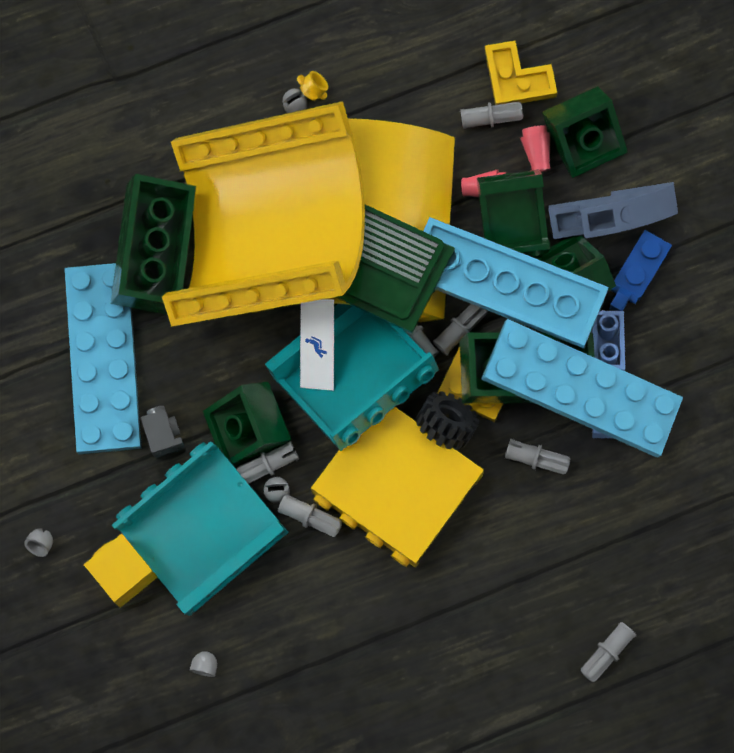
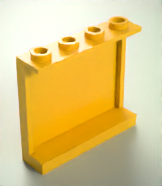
M394 407L385 415L380 423L372 425L362 433L356 443L336 453L311 487V491L315 495L313 500L327 511L332 507L341 514L339 519L352 529H355L357 526L367 532L365 538L378 548L385 545L393 551L391 557L401 565L407 567L410 563L416 568L423 554L466 495L482 478L484 469L453 447L451 450L446 449L445 444H442L440 447L436 445L437 441L435 439L431 441L427 439L428 433L422 434L420 431L421 426H417L416 421Z

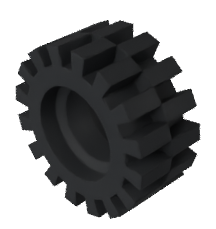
M440 391L439 394L433 392L428 396L416 417L418 419L416 423L417 426H421L420 431L422 434L428 433L427 439L430 441L435 439L437 441L436 445L441 447L442 444H445L446 449L451 450L454 447L455 450H459L461 447L464 448L478 427L479 419L476 418V411H470L472 409L470 404H462V398L459 397L457 400L454 398V394L449 393L446 396L445 392Z

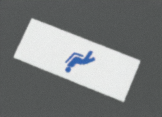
M321 299L301 303L300 388L334 391V299Z

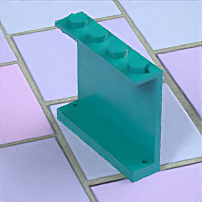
M211 441L207 445L203 442L191 451V458L183 465L178 463L169 469L165 474L167 479L158 486L153 484L140 495L142 500L133 507L128 505L116 515L118 520L112 524L114 529L121 531L178 601L176 605L188 616L196 612L289 533L221 450Z

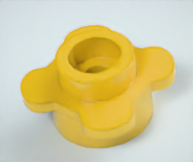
M311 71L305 77L303 75L297 77V81L301 85L300 90L308 99L316 101L318 98L322 100L327 98L328 83L321 74Z

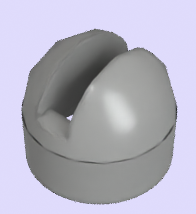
M294 88L284 94L283 107L287 113L306 110L308 105L307 97L304 96L301 90ZM296 96H301L300 98L292 101L290 104L287 103V101L295 98Z
M280 477L270 478L264 485L265 497L274 504L281 503L283 497L290 493L288 483ZM284 486V490L269 492L268 487Z
M38 528L28 535L24 544L32 554L44 557L52 547L53 537L49 531L43 532L42 528Z
M200 652L192 659L189 671L203 676L215 677L217 660L210 652Z

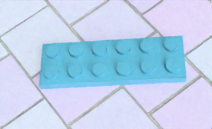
M429 217L424 232L441 239L444 243L455 248L435 290L581 348L585 347L609 287Z
M116 263L65 268L76 452L78 454L142 449L132 308L110 304Z
M509 319L503 324L481 379L657 458L663 452L683 397Z

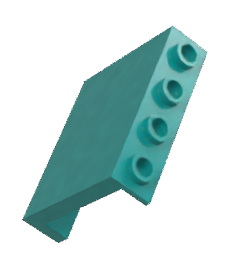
M337 304L334 307V391L300 388L301 335L265 363L273 379L340 451L356 443L362 433L372 425L380 423L391 409L396 405L404 403L414 390L420 385L428 383L439 370L433 355L430 352L426 354L403 329L353 305Z

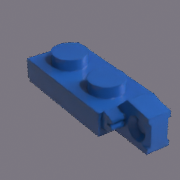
M644 230L614 280L616 287L612 288L611 291L616 293V296L610 304L609 310L623 311L628 301L636 304L642 298L670 251L671 244Z

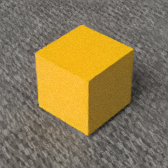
M123 534L104 544L84 564L113 602L120 608L158 578Z

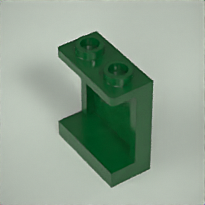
M539 169L477 178L484 239L520 253L525 252V255L528 256L541 255L544 253L543 250L551 248L547 234L542 187H544L543 175Z

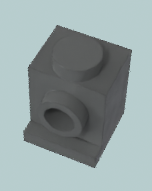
M165 406L149 409L147 415L141 417L147 440L155 459L185 449L181 437L175 438L176 435L180 434L175 416L169 418Z

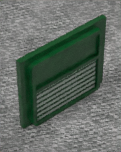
M365 204L364 243L358 271L346 293L336 298L407 332L413 333L425 307L435 292V288L455 248L437 237Z

